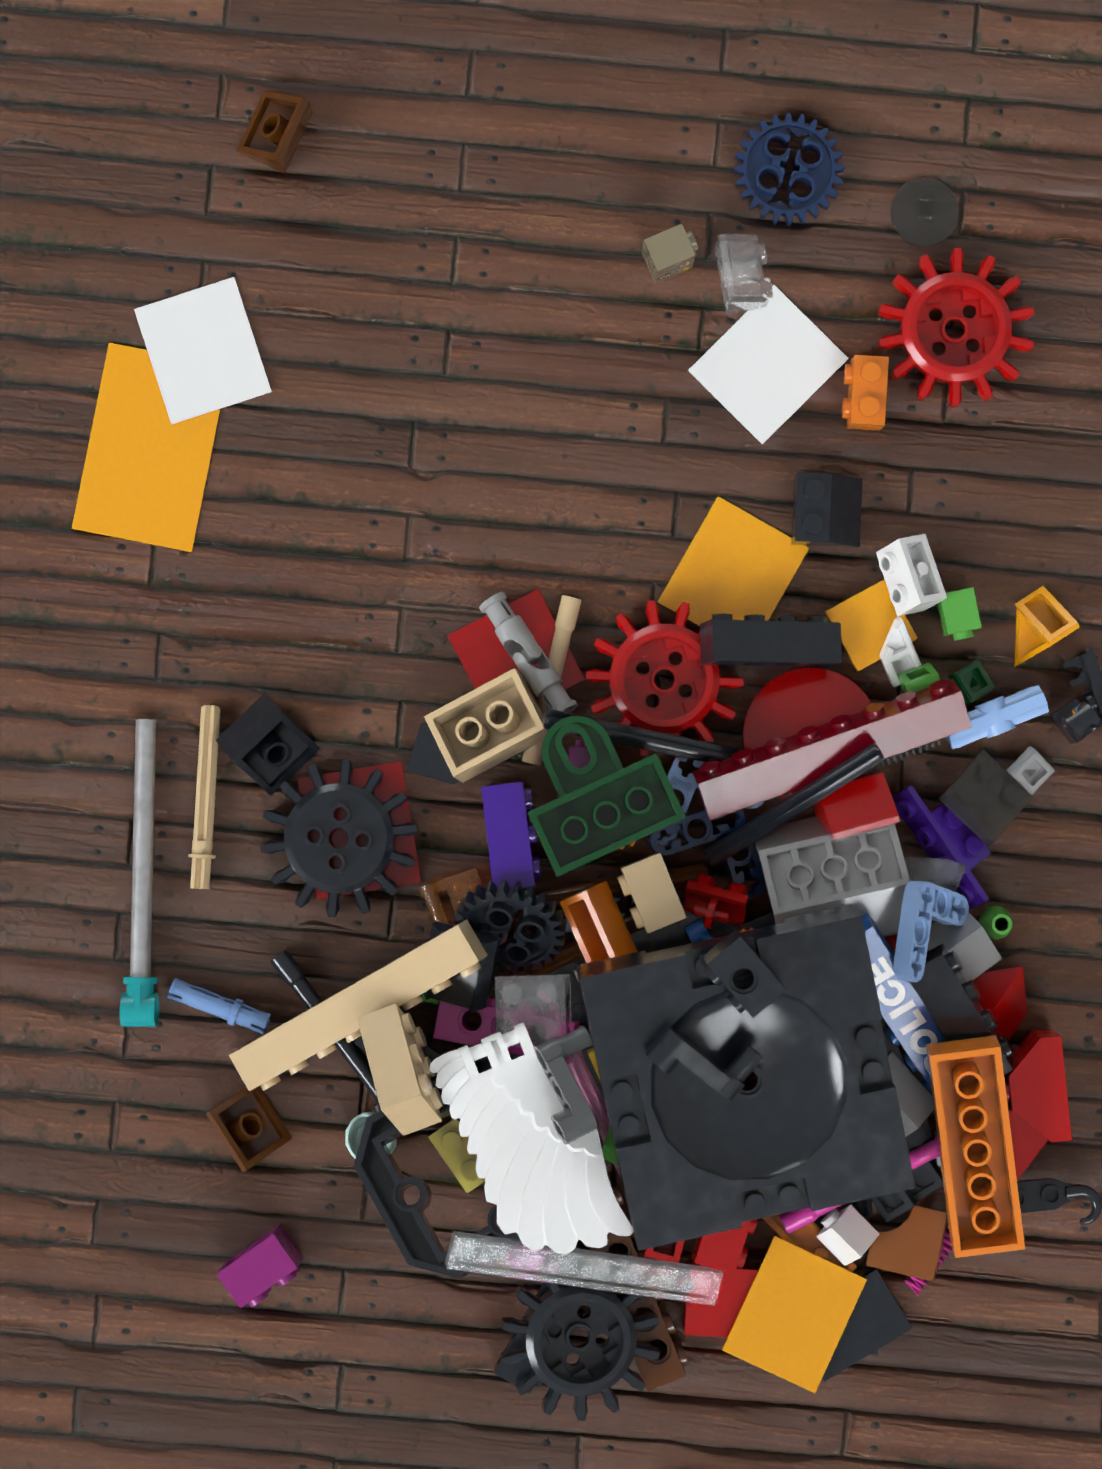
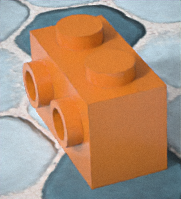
M854 355L850 364H845L844 384L849 385L848 398H843L842 418L847 419L846 429L880 431L885 426L889 357Z

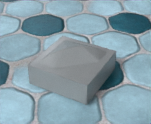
M1031 746L1006 770L1030 795H1033L1055 772L1051 765Z

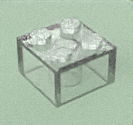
M570 974L495 977L496 1033H507L514 1030L513 1026L524 1022L532 1045L536 1046L552 1037L558 1039L572 1032ZM517 1043L510 1047H521V1045Z

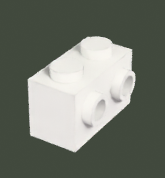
M926 534L897 539L876 552L879 567L883 573L897 616L925 611L947 598Z

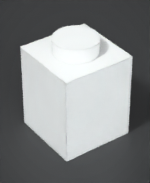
M849 1205L840 1211L837 1209L830 1211L821 1221L824 1227L816 1237L846 1266L861 1258L880 1234L852 1205Z

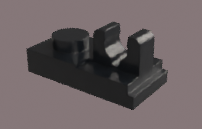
M1090 648L1081 651L1080 656L1062 662L1061 667L1062 669L1074 667L1081 670L1077 678L1068 681L1067 684L1069 687H1075L1085 683L1087 693L1083 695L1084 701L1092 707L1099 718H1102V674L1093 649Z

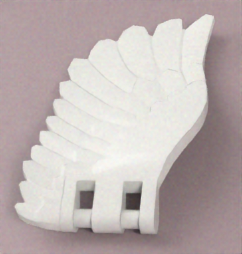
M524 1022L513 1026L514 1030L504 1034L497 1032L481 1039L482 1043L470 1048L466 1045L457 1050L449 1051L430 1063L429 1070L432 1073H437L436 1086L442 1088L441 1098L443 1104L450 1105L449 1111L453 1119L460 1118V1136L469 1137L468 1153L477 1155L476 1173L478 1178H485L484 1190L486 1201L497 1205L496 1223L504 1235L516 1232L521 1242L531 1251L541 1250L547 1245L554 1252L568 1255L576 1248L578 1239L587 1247L602 1248L607 1246V1234L609 1232L617 1236L632 1235L633 1227L620 1208L607 1176L598 1130L595 1129L567 1145L557 1135L551 1116L564 1109L536 1057ZM520 1043L524 1055L511 1060L507 1048ZM487 1056L491 1069L478 1073L474 1061Z

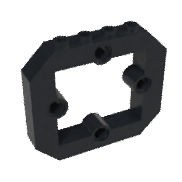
M509 1052L511 1060L521 1056ZM487 1056L474 1061L478 1073L491 1069ZM435 1073L434 1079L431 1080L433 1088L437 1087V1073ZM379 1104L372 1109L374 1114L366 1119L354 1168L408 1265L462 1279L522 1243L516 1232L504 1235L496 1223L497 1205H495L488 1214L487 1227L445 1251L423 1212L431 1203L432 1193L430 1187L426 1182L415 1177L404 1178L386 1146L402 1136V1134L381 1111ZM444 1104L443 1107L439 1108L441 1118L450 1115V1105ZM417 1186L420 1191V1198L415 1204L408 1205L405 1202L404 1193L407 1188Z

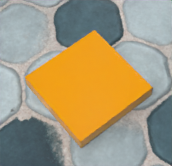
M885 579L824 612L829 622L841 623V644L857 672L880 660L879 654L893 621L899 617L891 602ZM905 615L900 616L904 621L912 642L918 639Z

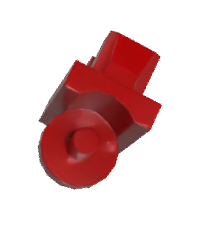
M700 874L695 881L688 880L683 910L705 917L704 928L712 929L715 920L743 926L748 904L747 887L745 885L734 882L729 884L727 890L715 887L716 880L712 876Z

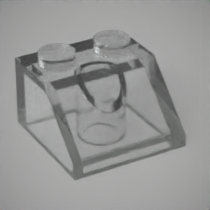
M718 235L715 254L725 314L766 308L768 298H773L770 277L764 278L762 265L767 264L765 245L758 244L757 235Z

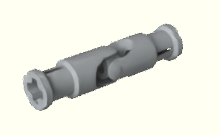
M499 592L485 600L479 606L480 611L486 613L496 628L494 633L514 660L536 697H541L548 709L571 713L578 706L577 702L571 700L561 685V677L535 641L534 636L521 616L515 615L507 603L506 594ZM536 662L538 668L534 667L532 664Z

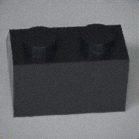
M797 472L794 476L791 545L859 548L863 479L828 473Z
M266 693L259 697L216 739V742L232 761L271 796L280 788L284 781H287L320 749Z

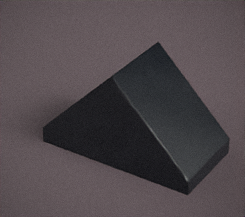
M427 722L421 723L406 771L453 785L459 783L460 781L453 777Z

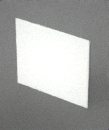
M234 277L134 309L171 425L272 392Z
M773 285L688 371L763 445L849 358Z

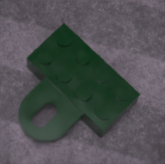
M570 716L561 719L546 733L542 744V758L559 798L529 811L528 815L557 877L686 818L657 753L623 768L605 729L598 722L583 716ZM575 731L581 735L590 754V761L587 766L577 768L571 764L562 745V738L567 732Z

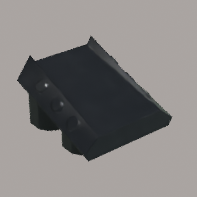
M438 921L433 922L429 940L454 926ZM475 932L488 955L478 962L481 968L465 978L460 973L449 978L452 985L436 994H433L431 989L424 992L425 999L432 998L470 1009L471 1013L486 1008L488 995L496 983L493 965L498 956L497 938Z

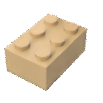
M515 668L424 716L453 777L462 783L543 741L548 732V729L543 728L544 715L528 683Z
M395 1003L358 1017L357 1020L381 1111L403 1136L442 1122L439 1108L443 1107V1101L437 1087L433 1088L431 1077H434L435 1073L429 1070L431 1061L428 1056H424L422 1049L427 1046L422 1029L420 1027L415 1028L410 1013L404 1014Z

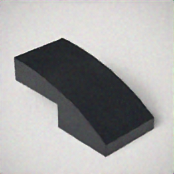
M933 1160L912 1170L916 1188L871 1198L886 1223L914 1207L920 1199L944 1186L942 1173Z

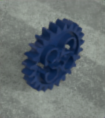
M787 113L784 122H780L775 114L772 117L771 126H768L763 120L759 122L760 133L754 129H749L748 136L751 142L741 140L739 146L745 152L736 153L735 160L743 164L735 166L733 173L743 177L735 182V187L746 188L741 194L740 199L746 200L751 198L753 200L749 207L750 211L757 207L762 208L761 219H764L768 213L773 214V224H777L780 216L785 217L787 226H790L793 216H797L800 223L804 224L806 213H809L816 219L819 215L817 206L824 210L829 208L830 204L826 197L836 199L838 192L832 186H841L843 179L835 176V174L842 173L845 166L837 164L835 161L842 157L843 152H832L837 139L826 141L825 137L829 129L825 128L820 132L816 131L818 120H813L807 126L804 124L805 117L803 114H801L797 122L792 121L790 113ZM787 129L796 138L810 135L802 141L801 151L797 150L792 167L793 172L787 187V191H790L794 184L803 183L809 187L810 194L806 197H798L792 191L787 198V203L791 209H788L787 205H784L782 201L768 204V202L775 198L777 188L780 189L785 174L784 168L787 164L791 148L788 147L783 155L775 156L768 151L767 145L772 142H779L784 147H787L791 139ZM806 150L815 152L818 156V162L814 164L805 163L801 159V152ZM765 174L773 176L777 181V188H764L760 184L759 178Z

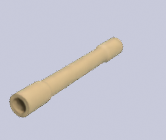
M564 595L561 597L555 622V633L548 657L560 677L562 676L571 635L576 626L582 601ZM539 697L537 703L544 715L548 707L542 698ZM543 741L524 750L522 761L541 766L543 761Z

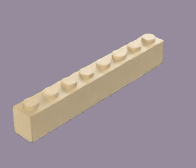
M466 919L230 1054L229 1057L249 1091L258 1086H261L264 1091L280 1082L281 1079L278 1075L286 1070H289L290 1074L293 1075L307 1067L309 1063L306 1059L317 1054L318 1058L321 1059L337 1050L335 1043L345 1038L347 1043H350L360 1037L358 1017L395 1003L399 1007L402 1005L406 1011L423 1001L421 994L431 989L433 994H436L452 985L449 978L460 973L465 978L479 970L481 966L478 962L488 955Z

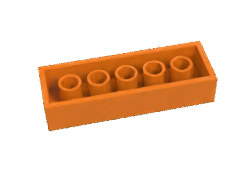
M994 1035L926 1044L950 1240L955 1258L1024 1250L1025 1242L1001 1046L998 1039Z

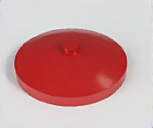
M801 668L786 672L767 683L752 700L743 723V749L753 750L765 746L766 742L774 738L785 739L798 734L805 727H819L830 723L833 718L839 715H853L863 711L866 706L872 703L860 687L837 672L823 668ZM866 771V776H863V775L861 774V775H860V778L867 777V775L869 774V772ZM784 794L779 796V797H781V798H783V799H786V798L784 797Z

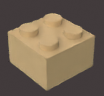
M660 852L620 867L622 875L617 876V880L623 895L628 896L631 894L635 907L629 910L638 929L644 927L648 934L687 918Z

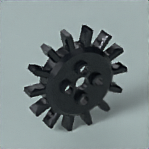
M343 759L339 767V782L327 785L322 769L317 763L308 765L309 776L314 784V790L304 796L294 784L284 781L280 785L284 795L295 803L290 815H284L277 810H265L263 817L270 823L283 825L285 831L284 840L268 841L260 845L261 852L274 854L284 851L290 862L287 867L278 870L271 880L274 885L285 883L295 874L304 880L305 886L298 893L295 905L300 908L307 905L314 891L319 889L328 892V902L326 905L328 917H337L340 910L341 893L353 892L355 895L357 907L363 914L371 911V901L365 892L366 886L375 881L388 894L394 896L399 891L395 881L388 878L384 873L389 862H396L403 867L415 865L416 859L407 853L395 851L394 846L395 837L401 835L411 836L419 832L418 825L409 822L402 825H393L390 812L395 808L403 806L408 797L405 792L394 794L389 800L382 803L374 796V792L382 783L384 772L376 769L369 775L366 785L361 788L351 784L354 770L352 760ZM339 807H343L347 811V817L342 821L337 820L334 816L335 810ZM336 828L344 829L349 836L347 845L340 849L333 847L329 841L330 833ZM313 829L320 832V840L316 843H312L308 839V833ZM366 834L368 836L369 843L366 847L357 845L356 839L358 835ZM333 856H339L342 859V866L339 869H333L330 866V859Z
M577 1256L574 1258L572 1265L573 1281L559 1284L555 1271L547 1264L541 1267L542 1279L548 1285L549 1290L540 1298H536L528 1289L521 1286L515 1289L514 1292L520 1303L528 1306L531 1310L526 1320L502 1317L500 1325L503 1330L509 1333L523 1334L524 1345L501 1352V1357L504 1365H513L529 1360L532 1369L515 1384L521 1396L542 1381L549 1387L542 1402L544 1413L551 1415L557 1407L560 1396L566 1394L574 1396L573 1409L578 1421H585L588 1412L587 1396L601 1393L605 1405L614 1413L619 1410V1403L611 1387L621 1378L635 1389L642 1391L645 1388L646 1384L640 1374L629 1367L634 1356L648 1360L659 1359L660 1352L657 1347L649 1343H638L636 1332L652 1328L660 1323L655 1312H646L635 1317L631 1316L628 1308L646 1292L639 1282L629 1286L624 1293L617 1296L611 1291L619 1271L616 1264L609 1262L603 1270L600 1281L594 1283L586 1281L587 1267L582 1256ZM582 1305L589 1307V1312L585 1316L577 1314L578 1308ZM551 1325H559L560 1331L558 1334L550 1335L548 1333ZM577 1327H583L588 1331V1338L581 1345H575L569 1340L571 1331ZM599 1334H606L608 1336L604 1344L596 1343V1337ZM571 1353H576L579 1355L576 1363L570 1364L567 1362V1356Z

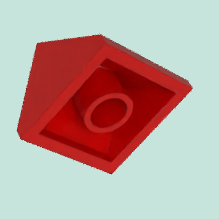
M883 772L850 781L815 803L814 808L817 818L833 840L900 822L899 814Z

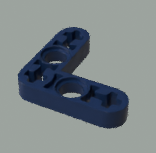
M702 809L685 815L686 818L648 835V845L655 853L660 852L661 855H671L716 839L717 841L723 839L747 823L746 817L742 809L732 812L736 814V818L731 820L732 826L729 827L726 823L713 825L717 832L713 833L712 823L707 817L706 810ZM700 819L705 825V831L701 837L694 839L689 836L687 827L690 821ZM679 824L680 834L685 843L681 844L680 838H674L667 842V848L656 844V839H659L661 836L660 831L663 830L668 835L677 833L678 830L675 828V825ZM754 843L747 846L744 858L734 860L730 857L724 861L731 884L734 882L740 884L745 881L743 871L739 869L735 871L734 867L745 866L751 862L752 867H745L749 877L756 879V883L751 885L752 891L749 892L747 889L746 895H748V899L758 897L765 887V879Z

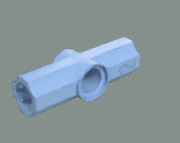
M1039 685L1018 691L1004 698V696L977 705L974 710L968 712L972 728L947 736L946 739L951 748L955 749L973 743L983 737L988 739L1012 730L1019 723L1049 712L1044 693Z

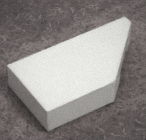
M900 616L894 619L879 654L889 681L894 688L900 685L897 674L921 665L907 628Z

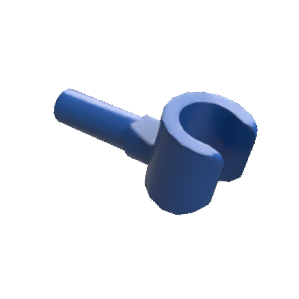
M700 919L684 927L691 943L713 939L707 929L704 928V924Z

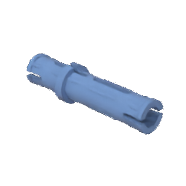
M179 978L173 980L167 996L168 999L184 1003L190 1007L227 1020L229 1025L235 1026L237 1024L262 1035L266 1032L272 1015L243 1004L244 1001L237 998L235 1001L204 988L189 984Z

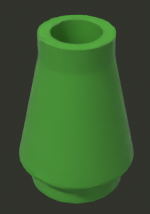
M991 906L981 913L979 924L990 939L1000 940L1011 932L1013 920L1011 914L1005 908ZM998 918H1003L1004 920L1001 930H997L995 927V921Z

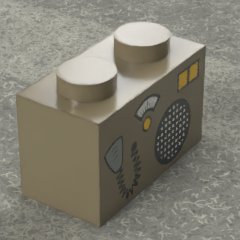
M682 224L644 239L642 255L654 283L656 284L691 269L697 256L696 250H698V245L692 231L685 232Z

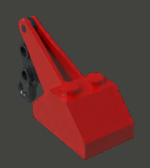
M1052 1028L1031 1030L1014 1050L1016 1056L1013 1057V1071L1004 1075L1017 1180L1048 1140L1050 1142L1072 1140L1062 1038ZM1054 1178L1017 1181L1021 1213L1055 1210L1076 1198H1086L1092 1205L1091 1213L1087 1217L1080 1219L1081 1225L1091 1224L1101 1213V1198L1096 1190L1088 1185H1073Z

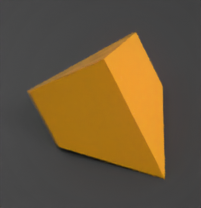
M1044 586L1015 603L1017 609L1014 667L1052 646L1080 627L1079 623Z

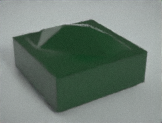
M979 659L972 661L948 676L950 680H954L961 690L965 705L971 704L996 688Z

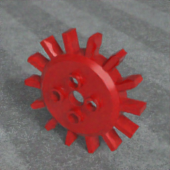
M954 248L949 259L950 273L941 275L937 273L934 263L928 254L921 256L918 260L919 269L924 275L926 282L918 288L906 277L898 274L892 281V284L897 291L909 299L905 308H899L891 304H881L877 314L885 319L900 322V334L886 335L877 342L878 349L890 350L894 347L902 346L907 356L905 361L895 366L890 374L894 380L902 378L912 368H916L925 375L923 382L918 387L916 396L921 401L931 394L935 381L948 384L947 400L950 408H957L960 405L962 399L961 384L971 381L975 384L977 393L983 402L990 400L993 397V391L985 375L992 369H995L1004 379L1014 382L1020 373L1015 366L1004 360L1003 356L1007 348L1019 352H1030L1034 346V342L1030 339L1011 334L1012 323L1025 322L1035 314L1034 307H1021L1016 310H1009L1004 300L1006 296L1016 291L1021 280L1018 276L1013 277L996 289L987 281V277L994 269L995 258L990 255L980 263L977 275L964 273L962 248ZM971 307L975 313L974 317L966 318L963 315V308ZM931 310H937L940 313L941 319L939 321H932L929 318ZM950 321L961 323L964 329L963 336L959 339L948 337L945 332L946 323ZM967 341H975L978 345V350L970 352L966 348ZM934 344H941L944 347L942 355L934 354L932 351Z
M654 600L648 601L645 613L649 626L639 631L632 626L627 616L622 613L615 617L617 626L627 637L620 647H616L605 639L597 638L593 645L600 653L607 654L613 658L611 669L609 671L598 669L586 671V680L593 683H610L612 694L608 698L597 700L591 706L593 714L604 713L609 708L617 707L624 716L620 724L635 725L636 727L680 736L681 731L691 727L696 731L700 740L713 742L712 732L704 725L702 719L709 711H713L722 719L733 720L736 712L730 706L718 702L716 698L719 688L737 689L743 687L744 679L735 675L721 676L718 665H701L700 631L695 633L685 628L686 620L690 614L689 603L682 602L678 607L674 624H661L657 604ZM677 652L681 655L682 661L679 665L670 663L669 655L671 653ZM640 662H645L649 666V672L645 675H640L636 671V666ZM668 670L673 674L674 683L671 688L663 690L656 686L654 677L658 671ZM688 685L691 688L692 693L690 697L683 698L679 695L680 686ZM656 695L659 699L658 706L654 708L649 707L646 704L647 696ZM640 749V755L647 756L650 753V750Z

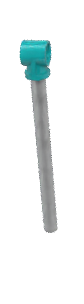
M137 719L135 728L130 976L123 977V984H126V992L122 993L120 999V1024L122 1027H157L159 1020L158 993H154V984H157L158 977H151L156 720Z

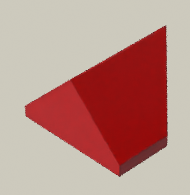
M1023 966L984 972L973 980L981 996L978 999L983 1010L990 1009L998 1023V1027L995 1028L996 1031L1008 1040L1027 1013Z

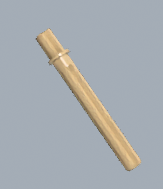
M203 705L201 707L192 854H188V857L192 858L190 888L210 889L211 859L216 858V855H212L218 743L216 739L219 737L220 707L216 705Z

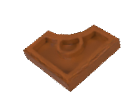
M914 1206L909 1218L898 1228L887 1232H878L880 1235L869 1248L866 1266L935 1282L948 1222L947 1213Z

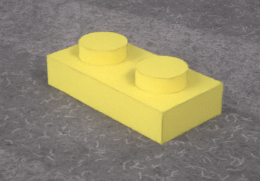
M452 1119L430 1134L428 1138L465 1192L469 1193L485 1182V1178H478L475 1169L477 1155L468 1153L469 1137L460 1136V1122Z

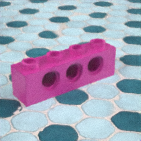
M488 998L486 1008L477 1011L482 1018V1023L477 1030H474L466 1022L467 1014L471 1011L470 1009L440 1001L433 1038L475 1046L482 1043L481 1039L501 1032L500 1021L504 1017H509L514 1021L515 1025L524 1022L534 1048L542 1043L533 1036V1028L536 1024L542 1023L548 1028V1039L552 1037L558 1039L578 1029L580 1021L571 1020V1013L552 1010L551 1016L538 1014V1007L518 1004L517 1009L504 1007L505 1001ZM520 1043L507 1048L510 1053L524 1055ZM574 1054L566 1058L567 1064L573 1062Z

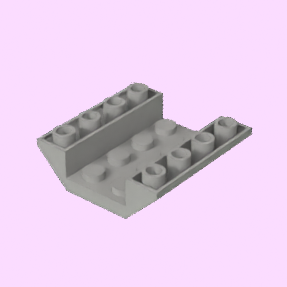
M816 816L782 824L754 842L759 863L762 867L775 925L784 923L783 919L852 904L861 916L869 913L884 937L898 934L904 891L910 879L895 823L833 840Z

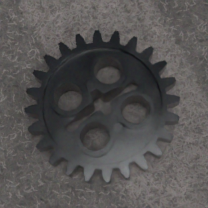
M506 880L502 881L501 887H497L495 883L489 881L487 890L477 885L475 893L468 891L465 900H460L454 918L455 926L467 919L474 932L497 938L498 956L494 964L499 965L500 972H504L506 967H511L513 972L518 974L519 967H524L528 973H531L533 964L543 969L545 961L553 963L555 955L561 954L562 945L565 943L567 934L565 932L567 921L562 920L564 912L555 910L557 902H545L546 892L539 895L533 894V885L527 890H523L520 881H517L514 887H509ZM518 909H522V910H520V912H519V914H518L517 921L515 920V921L512 923L513 917H514L515 913L517 912V910H518ZM508 932V936L504 944L499 945L502 942L503 935Z

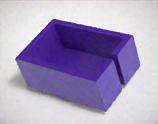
M523 782L481 787L492 882L497 887H501L503 880L508 882L509 887H514L517 881L521 882L522 887L535 886V878H541L539 857H532L531 844L537 843L536 830L533 823H528L526 811L527 809H533L531 788L524 789Z

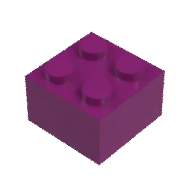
M279 1224L225 1262L216 1275L239 1308H242L247 1303L252 1308L269 1296L268 1293L272 1290L271 1286L277 1283L279 1287H282L297 1276L296 1273L300 1271L298 1266L303 1256Z

